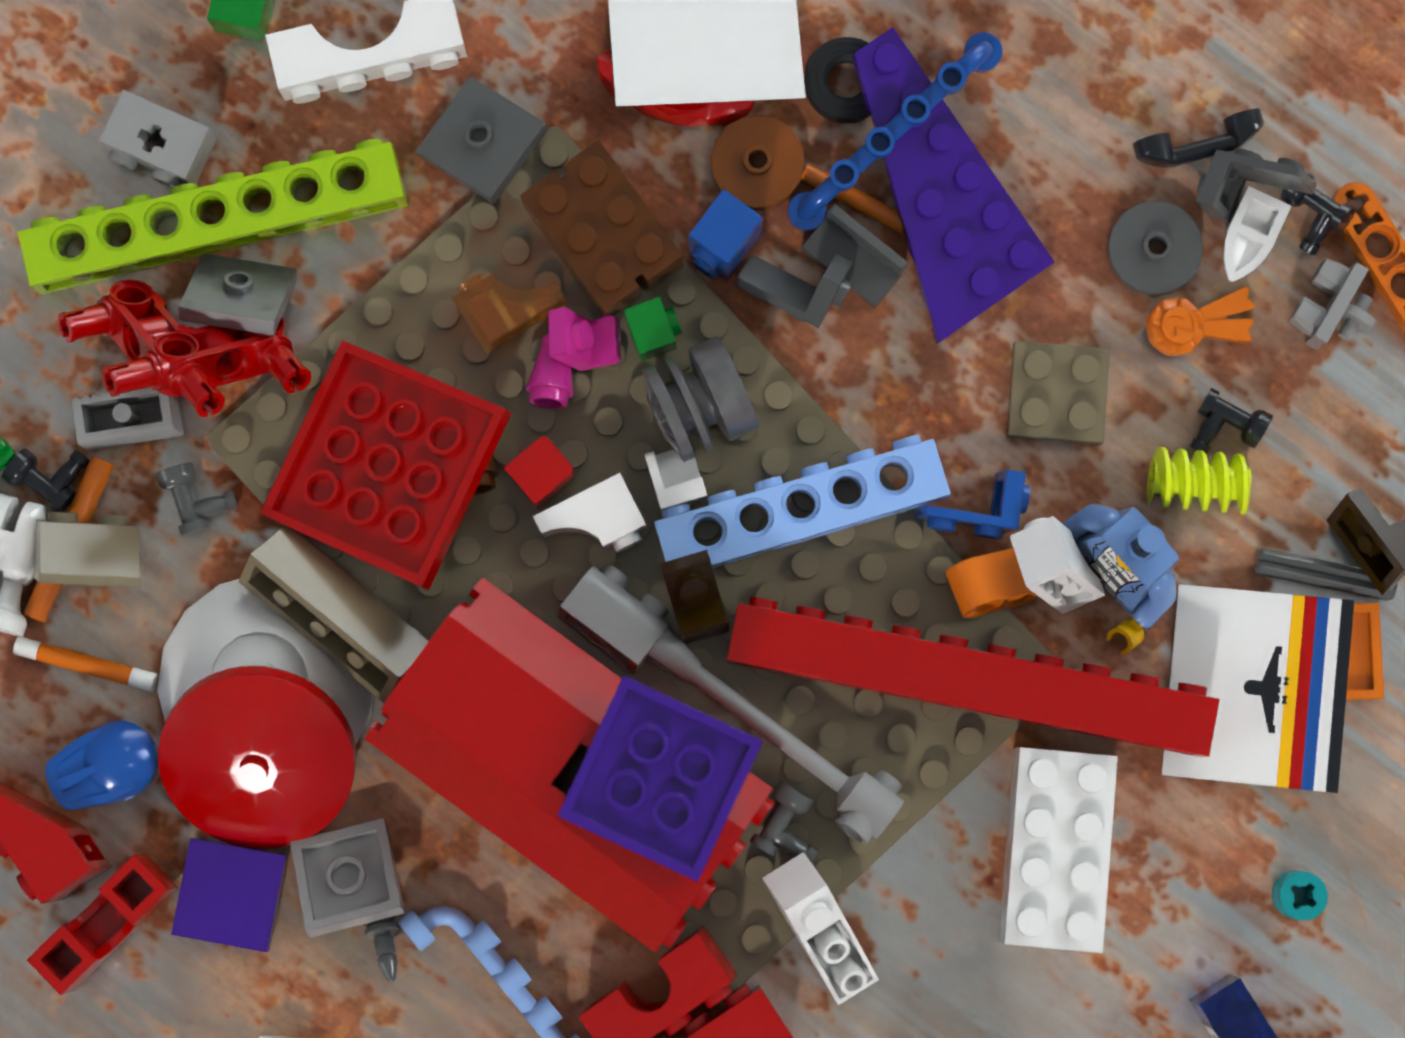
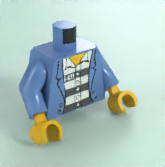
M1090 504L1063 521L1062 524L1071 530L1079 551L1092 571L1100 578L1102 585L1129 615L1132 613L1133 619H1125L1110 630L1106 637L1109 642L1119 633L1124 635L1128 645L1120 654L1126 655L1142 643L1144 639L1143 628L1150 629L1176 600V581L1172 570L1179 561V557L1175 550L1166 542L1162 530L1157 526L1151 525L1138 509L1130 507L1117 511L1114 508L1100 504Z

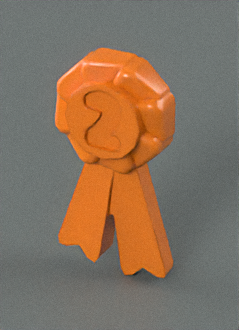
M1242 287L1198 309L1186 298H1172L1159 301L1146 318L1148 341L1165 356L1188 354L1196 348L1202 338L1236 343L1252 341L1249 329L1253 325L1254 320L1250 318L1227 319L1229 316L1246 312L1256 307L1248 299L1249 288Z

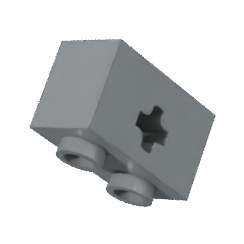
M122 90L99 142L110 152L109 160L133 171L137 164L153 171L151 178L173 188L180 185V183L197 184L218 138L210 127L126 90ZM163 138L166 142L163 148L154 146L151 150L148 146L150 139L159 142Z

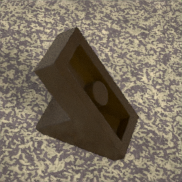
M1359 488L1347 493L1326 521L1383 596L1389 593L1405 574V519L1389 525L1364 491Z
M707 550L660 563L684 644L730 631L729 621Z

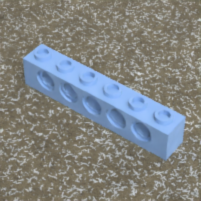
M920 435L906 437L892 443L893 451L880 455H875L873 448L862 450L846 456L848 464L829 469L827 462L815 464L800 470L802 478L783 483L781 476L768 478L753 484L755 492L737 497L735 490L721 492L707 498L708 506L695 510H690L688 503L661 511L663 519L654 521L665 562L707 550L712 568L714 569L912 510L923 505L945 500L951 493L934 438L922 442ZM887 466L898 467L905 475V486L899 490L885 488L880 482V471ZM840 480L854 482L860 491L859 499L852 504L840 503L833 494L835 483ZM802 493L810 497L814 505L812 514L805 518L792 516L786 507V501L790 496ZM750 507L760 508L766 513L768 524L761 531L750 532L740 523L741 513ZM712 521L720 527L722 536L716 544L704 546L695 540L693 532L700 522Z

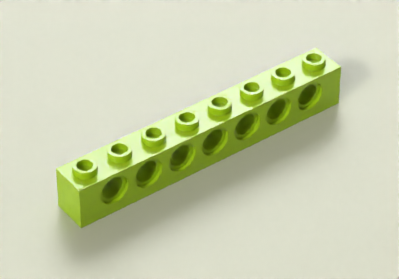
M369 139L355 144V150L336 154L335 150L319 151L309 155V161L290 165L288 161L273 162L263 166L261 173L245 177L242 172L228 173L217 177L216 184L198 188V185L194 183L182 184L169 190L170 195L152 199L151 195H136L123 200L124 206L105 210L104 206H91L77 211V217L59 221L57 217H46L34 220L30 223L31 228L17 231L29 285L32 289L43 295L200 257L203 253L213 254L408 207L409 204L396 151L391 141L383 143L381 139ZM348 172H362L365 177L363 184L359 188L351 191L341 188L342 178ZM313 182L318 185L317 194L313 199L306 202L295 199V192L301 184ZM259 193L271 195V204L265 211L261 213L249 211L250 201L255 195ZM214 204L224 205L225 213L219 222L215 224L203 222L204 212L209 206ZM168 215L178 217V225L174 232L164 236L158 235L157 226L163 217ZM122 226L131 227L130 240L123 246H112L111 237L113 232ZM77 237L84 238L85 246L82 253L74 258H66L65 247L67 243Z

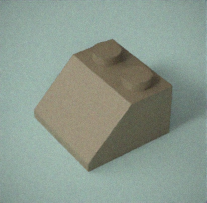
M48 511V520H36L33 578L39 583L140 587L139 526L127 524V515L98 514L97 523L78 522V513Z

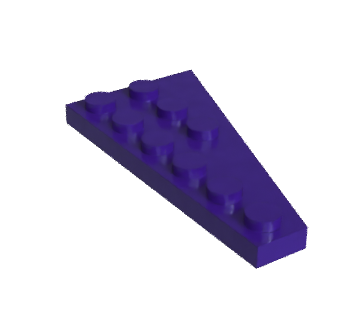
M893 27L855 52L852 56L867 111L870 112L874 128L884 127L900 112V108L907 97L919 95L932 84ZM943 99L931 109L930 115L924 124L918 127H911L895 142L891 153L883 158L909 254L913 258L919 278L921 295L924 303H926L933 326L931 329L936 344L1054 263L1048 251Z

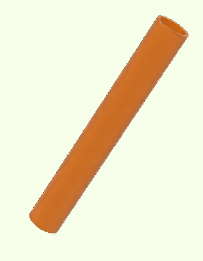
M93 455L68 512L78 513V522H90L114 468V464ZM37 581L23 614L46 623L62 584L39 583Z

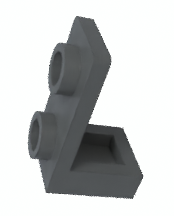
M1238 148L1235 153L1216 149L1208 172L1199 181L1196 203L1213 220L1230 223L1246 180L1313 195L1317 185L1305 172L1306 167L1295 160L1278 158L1277 162L1263 160L1257 153L1246 149Z
M836 253L818 286L815 287L752 255L739 273L735 284L748 291L754 298L765 300L790 313L795 319L819 328L832 305L840 309L853 283L845 278L853 262Z

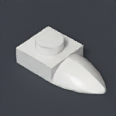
M1250 186L1244 190L1225 231L1227 235L1224 242L1223 258L1227 278L1230 282L1245 277L1265 260L1273 248L1291 209V205Z

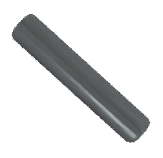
M1268 548L1258 550L1254 562V572L1260 575L1385 601L1394 598L1398 586L1397 583L1389 593L1382 596L1362 568Z

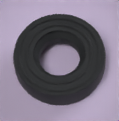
M854 37L835 38L821 45L810 57L804 75L805 93L812 107L824 118L837 123L849 124L862 121L871 116L870 112L867 111L862 91L853 97H840L831 90L828 84V76L831 70L843 63L854 65L852 60L853 54L866 46L868 42Z

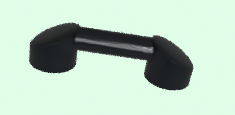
M1259 108L1249 109L1225 118L1223 122L1226 134L1174 148L1170 134L1167 132L1142 138L1132 144L1136 158L1147 165L1173 168L1213 157L1216 149L1226 152L1236 151L1263 127L1264 120L1261 110Z

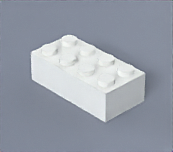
M1023 747L1013 749L999 942L1006 945L1103 953L1118 756Z

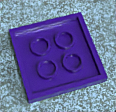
M623 675L558 816L698 882L763 740Z

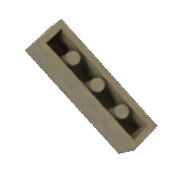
M285 525L250 554L238 581L383 703H385L390 693L429 642L419 630L407 624L389 609L380 598L372 595L354 580L344 568L336 565L319 551L308 538Z

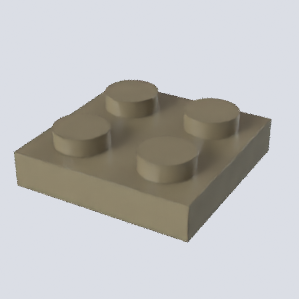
M1015 341L1012 351L1007 438L1102 445L1105 434L1110 348Z

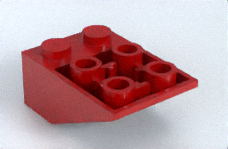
M0 781V855L4 859L9 857L12 859L20 871V874L16 876L18 884L31 900L37 898L41 904L65 900L112 868L110 862L85 826Z

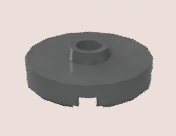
M1157 200L1138 203L1124 212L1111 229L1106 247L1109 267L1114 275L1118 276L1120 281L1126 284L1125 286L1134 293L1151 297L1171 294L1187 284L1200 267L1204 249L1200 230L1192 217L1175 204ZM1151 240L1160 241L1164 247L1163 253L1160 255L1153 254L1148 248V242Z

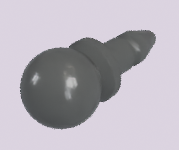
M396 916L363 924L367 927L364 931L365 938L374 940L376 955L379 957L377 960L378 966L388 982L395 980L398 965L397 956L394 954L395 946L393 941V935L399 931L397 923L393 922Z

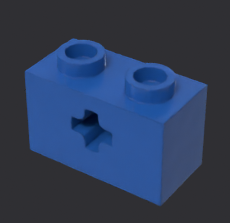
M723 189L689 234V254L694 257L691 261L693 266L711 279H714L718 274L728 281L761 237L763 217Z

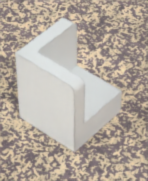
M675 449L657 455L654 454V451L644 454L660 511L688 503L690 506L707 501V492L695 458L683 462Z

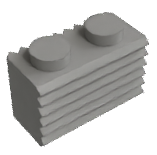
M150 387L149 389L144 388L139 389V391L134 390L119 394L116 397H112L106 392H103L101 396L94 393L91 398L87 395H84L82 399L75 396L71 401L77 443L89 450L184 435L179 397L164 395L157 390H152Z

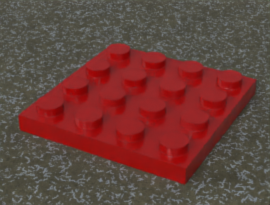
M342 340L259 514L429 590L512 413L503 407Z

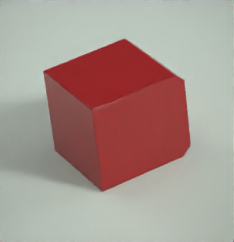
M542 436L504 467L506 473L537 509L570 483L575 476L573 466L548 437Z

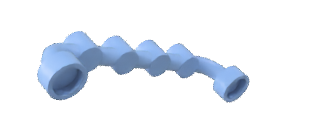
M449 906L433 907L419 916L411 909L397 921L420 951H423L436 940L430 931L442 925L451 927L541 1038H566L556 1025L563 1017L545 995L538 1001L531 995L525 986L532 979L515 958H512L508 963L502 959L494 949L501 943V940L484 919L475 925L461 910ZM575 1033V1034H574L573 1036H571L570 1038H579V1037H578L577 1034Z

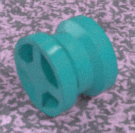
M1292 870L1283 873L1276 879L1272 887L1271 897L1275 908L1282 915L1296 920L1307 921L1316 918L1324 911L1327 905L1328 892L1325 884L1318 876L1310 872ZM1307 887H1309L1307 890L1309 899L1306 898L1305 890L1307 889Z

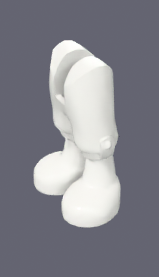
M0 493V572L3 571L2 579H4L0 590V632L23 637L27 628V621L21 614V594L23 586L29 585L33 580L36 520H46L47 506L28 501L19 515L15 531L12 532L19 511V500L17 497Z

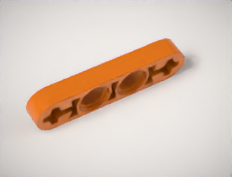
M1360 182L1345 184L1332 196V199L1342 206L1348 201L1346 195L1352 200L1359 197L1364 204L1359 209V214L1364 222L1373 216L1377 223L1369 225L1358 235L1354 228H1357L1362 221L1355 212L1352 220L1341 233L1360 264L1369 269L1367 272L1368 277L1405 335V298L1396 296L1391 288L1393 276L1398 273H1405V241L1369 186ZM1380 233L1389 240L1390 252L1388 256L1376 258L1367 251L1366 239L1368 235Z

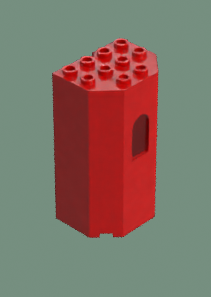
M482 578L469 594L475 601L471 605L464 601L449 613L381 708L383 711L382 715L387 718L384 725L376 721L370 727L364 739L652 951L656 952L661 944L670 949L687 926V921L682 916L690 905L700 910L716 888V881L711 878L720 864L729 869L746 846V843L739 837L751 822L758 827L775 802L768 798L773 788L749 771L698 882L559 817V811L567 795L553 786L552 783L581 743L590 748L622 678L486 579Z

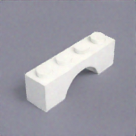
M454 0L404 1L400 21L392 34L378 45L362 50L343 49L329 43L317 32L312 24L265 35L278 90L285 101L292 99L294 103L314 101L321 97L320 92L337 88L340 92L357 91L367 85L366 81L385 77L386 81L402 80L410 77L413 74L412 70L428 66H431L432 70L451 68L459 63L458 59L468 57Z

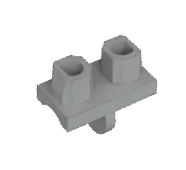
M1325 259L1320 264L1311 280V284L1330 294L1329 301L1324 308L1303 297L1288 320L1298 330L1308 335L1304 344L1318 350L1321 344L1328 343L1340 320L1344 323L1337 335L1346 341L1351 340L1357 329L1365 332L1372 331L1376 320L1367 313V310L1373 299L1366 294L1360 293L1355 304H1350L1366 276L1368 268L1358 262L1348 268L1329 259Z

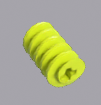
M1158 447L1151 458L1148 470V506L1155 493L1160 494L1163 508H1169L1174 495H1178L1182 510H1188L1193 497L1199 498L1201 511L1207 512L1212 499H1218L1220 512L1226 514L1233 500L1237 501L1240 515H1245L1251 495V469L1249 466L1247 467L1245 457L1238 453L1234 454L1228 463L1223 452H1216L1213 454L1210 462H1208L1206 453L1203 450H1197L1189 462L1187 451L1183 448L1176 449L1170 460L1168 450L1165 447Z

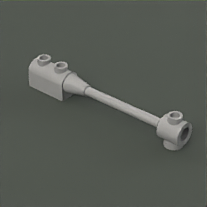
M607 565L602 572L594 566L587 571L560 605L557 615L559 619L633 675L642 663L647 660L687 683L689 681L836 791V811L840 814L836 818L835 824L846 835L864 845L868 843L871 837L876 840L904 803V800L897 795L902 788L897 779L880 769L874 776L864 771L848 777L702 667V662L670 628L671 624L663 619L669 610L661 601L650 594H645L641 601H639L625 590L630 580L620 570L611 565Z

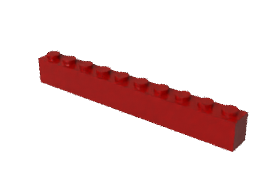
M750 596L748 604L738 603L727 657L728 663L1196 757L1210 756L1220 699L1206 696L1207 687L1179 682L1178 689L1173 690L1158 687L1160 681L1158 677L1131 673L1130 680L1128 681L1111 677V668L1083 663L1082 671L1063 668L1064 659L1044 654H1035L1034 662L1015 658L1016 649L993 644L987 645L986 652L968 649L969 640L949 635H940L939 642L919 639L921 630L892 625L891 633L873 630L872 620L845 615L843 623L824 620L825 611L809 607L797 606L796 614L778 611L777 601Z

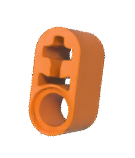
M1014 548L963 560L951 566L945 572L963 618H973L1018 607L1039 597L1026 587Z

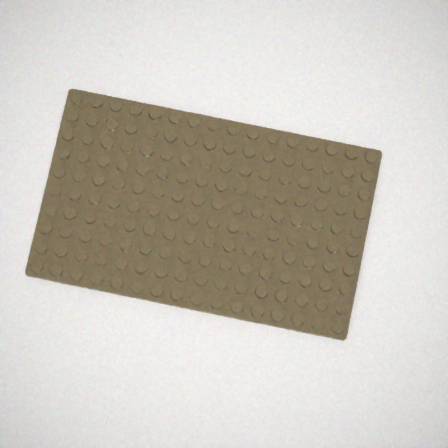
M553 126L544 134L494 205L478 194L474 195L295 356L311 372V381L304 390L298 391L295 388V393H287L281 383L273 376L211 431L207 441L211 448L264 505L342 340L503 407L512 413L492 455L499 473L495 478L496 488L487 493L473 495L429 590L300 532L298 533L308 538L319 551L336 565L344 568L354 580L372 595L380 598L389 609L407 624L419 630L428 641L458 604H462L465 601L471 605L475 601L469 594L472 588L484 578L620 678H623L624 675L763 740L750 772L773 788L768 798L775 803L758 827L751 822L739 837L746 843V846L729 869L723 864H720L711 876L716 881V888L700 910L690 905L682 916L687 921V926L672 945L673 947L704 925L737 972L733 981L728 985L733 992L749 980L796 936L762 879L796 856L788 854L779 848L773 857L750 842L754 833L760 834L779 803L775 798V790L780 781L787 783L814 800L806 813L794 814L786 830L798 836L807 845L811 844L818 849L812 865L827 884L834 899H836L1025 723L728 663L727 657L738 603L748 604L750 596L777 601L778 611L796 614L797 606L809 607L825 611L824 620L843 623L845 615L872 620L873 630L891 633L892 625L921 630L919 639L939 642L940 635L959 637L969 640L968 649L986 652L988 644L1016 649L1015 658L1033 662L1035 654L1052 655L1009 609L973 618L962 617L945 572L951 566L963 560L935 530L927 528L926 520L915 518L916 509L713 569L720 597L729 621L730 631L685 644L702 662L701 666L848 777L864 771L874 776L880 769L892 775L902 785L897 795L904 800L903 805L876 840L871 837L868 843L864 845L846 835L835 824V820L840 814L836 811V791L690 681L687 683L647 660L642 663L633 675L557 617L560 605L592 566L602 572L607 565H611L620 570L630 580L629 585L625 589L639 601H641L645 594H650L667 607L669 612L663 619L671 624L670 628L682 640L660 563H664L665 559L654 521L663 518L644 455L652 451L657 455L674 450V448L665 440L648 404L646 382L642 369L654 365L665 384L671 381L664 363L665 359L672 357L682 372L687 374L693 371L689 359V348L715 336H718L725 346L751 401L758 420L759 429L729 441L719 426L715 424L709 427L713 450L705 452L696 434L688 437L695 454L700 476L705 485L707 498L729 490H735L737 497L755 492L753 484L776 476H781L783 483L802 478L800 474L801 469L823 462L828 463L829 469L848 464L846 456L861 450L684 260V267L650 291L643 284L642 275L635 281L640 286L641 297L626 307L629 308L657 297L661 298L664 309L673 306L682 330V334L674 336L677 349L641 362L625 320L624 310L614 316L620 320L621 361L618 364L585 371H578L571 367L573 396L568 398L567 407L547 409L535 406L529 402L530 393L526 390V386L539 354L542 338L545 335H549L548 310L566 307L589 320L603 317L527 213L520 197L522 193L555 170L560 177H563L565 175L563 164L582 152L560 127ZM542 436L548 437L573 466L575 476L570 483L537 509L506 473L504 467ZM880 471L879 478L881 484L889 490H897ZM620 473L647 526L646 530L639 533L642 541L616 553L613 546L604 550L598 540L583 533L562 532L544 538L533 516ZM840 480L833 486L834 497L840 503L852 504L860 497L858 486L850 480ZM794 494L786 501L787 510L796 518L808 517L814 511L811 498L805 494ZM707 500L690 505L689 507L690 510H695L708 506L709 503ZM750 507L741 513L740 523L746 530L758 532L766 527L768 518L762 509ZM703 521L695 527L693 536L699 544L711 546L720 540L722 532L715 522ZM581 743L552 783L553 786L566 795L589 750L588 747Z

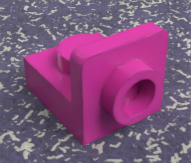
M566 307L548 310L549 357L578 371L618 364L621 361L620 320L611 315L589 320Z

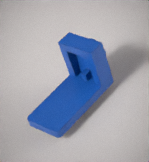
M1007 469L995 474L990 515L923 505L916 508L915 518L928 520L927 528L933 530L955 532L956 525L973 527L974 536L1002 539L1003 532L1007 533L1018 530L1020 513L1024 514L1028 508L1030 487L1024 485L1026 472Z

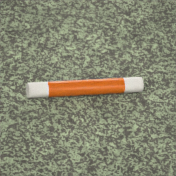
M17 637L13 647V654L150 692L154 691L158 679L157 673L25 637Z

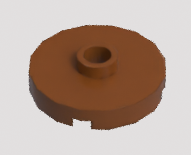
M764 115L742 117L727 125L715 140L710 157L712 179L719 192L721 193L725 189L753 210L773 209L787 201L799 187L805 167L803 147L794 131L780 120ZM754 154H760L765 157L767 163L762 168H754L749 164V158Z

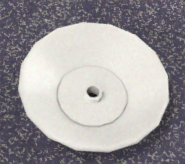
M239 579L217 585L184 611L164 645L157 692L165 722L177 700L185 691L203 678L229 668L266 666L296 674L323 690L343 712L352 730L356 745L372 717L374 695L238 582Z

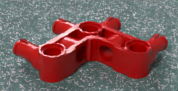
M131 279L114 283L110 288L109 295L102 296L96 305L70 312H61L58 315L59 331L63 338L66 337L65 341L67 343L94 335L105 334L110 336L129 358L130 361L112 366L107 365L102 368L103 385L107 392L110 391L112 397L150 387L152 390H157L167 396L184 397L194 407L195 412L204 418L208 417V411L213 416L224 407L225 397L215 387L271 373L281 383L287 393H295V388L298 391H302L311 381V372L294 356L292 342L284 334L285 320L283 317H281L277 330L272 336L210 325L199 328L186 327V325H179L166 310V302L152 290L151 286L145 282Z

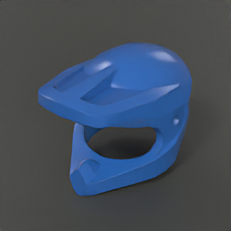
M112 721L83 734L52 757L45 766L46 779L51 793L65 810L74 811L126 801L143 791L154 780L158 770V751L151 736L140 726L128 721Z

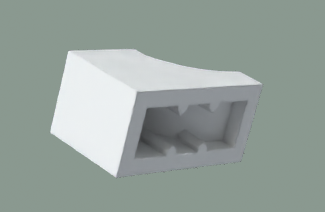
M620 473L533 516L544 538L562 532L583 533L598 540L604 550L613 546L616 553L642 541L639 533L647 529L646 523Z
M1054 516L1032 520L1024 526L1023 530L1010 535L1026 587L1060 613H1067L1105 596L1100 578L1085 561L1074 541L1071 530Z

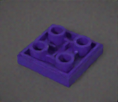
M190 838L171 935L269 952L288 855Z

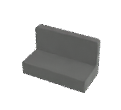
M834 203L828 209L824 221L801 249V251L825 270L836 253L852 261L853 264L845 278L853 283L850 290L874 309L902 277L908 265L906 260Z

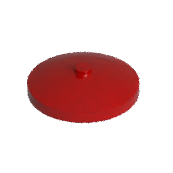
M266 666L229 668L213 673L195 683L184 692L171 709L163 727L158 747V766L162 783L169 798L179 812L191 824L213 838L232 845L257 849L288 846L292 841L315 835L330 824L341 811L350 794L357 760L352 730L337 704L323 690L305 678L288 671Z

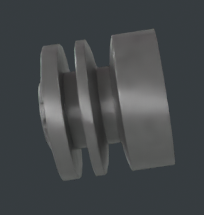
M718 336L689 348V359L693 371L687 374L682 372L672 357L665 359L664 363L671 381L665 384L654 365L642 369L646 382V398L665 440L679 453L683 462L695 458L688 439L693 434H696L705 452L713 450L709 427L715 424L719 426L729 441L759 429L758 420L745 387L725 346Z

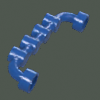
M980 32L970 37L964 46L963 55L956 62L944 64L938 71L936 79L919 95L907 97L900 108V112L884 127L872 129L868 133L864 145L849 159L839 160L834 163L829 177L812 192L799 193L791 200L788 207L790 223L800 231H812L818 228L826 215L825 205L838 193L852 189L858 180L859 174L876 159L887 157L894 148L895 142L911 127H918L924 124L930 115L931 109L947 95L958 93L964 86L967 77L973 71L986 73L997 66L1002 57V45L998 38L987 32Z

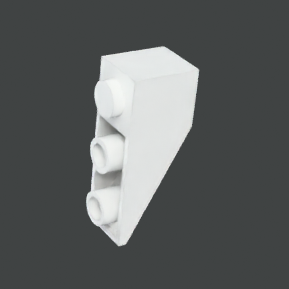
M804 852L762 878L838 1006L879 980L827 884Z

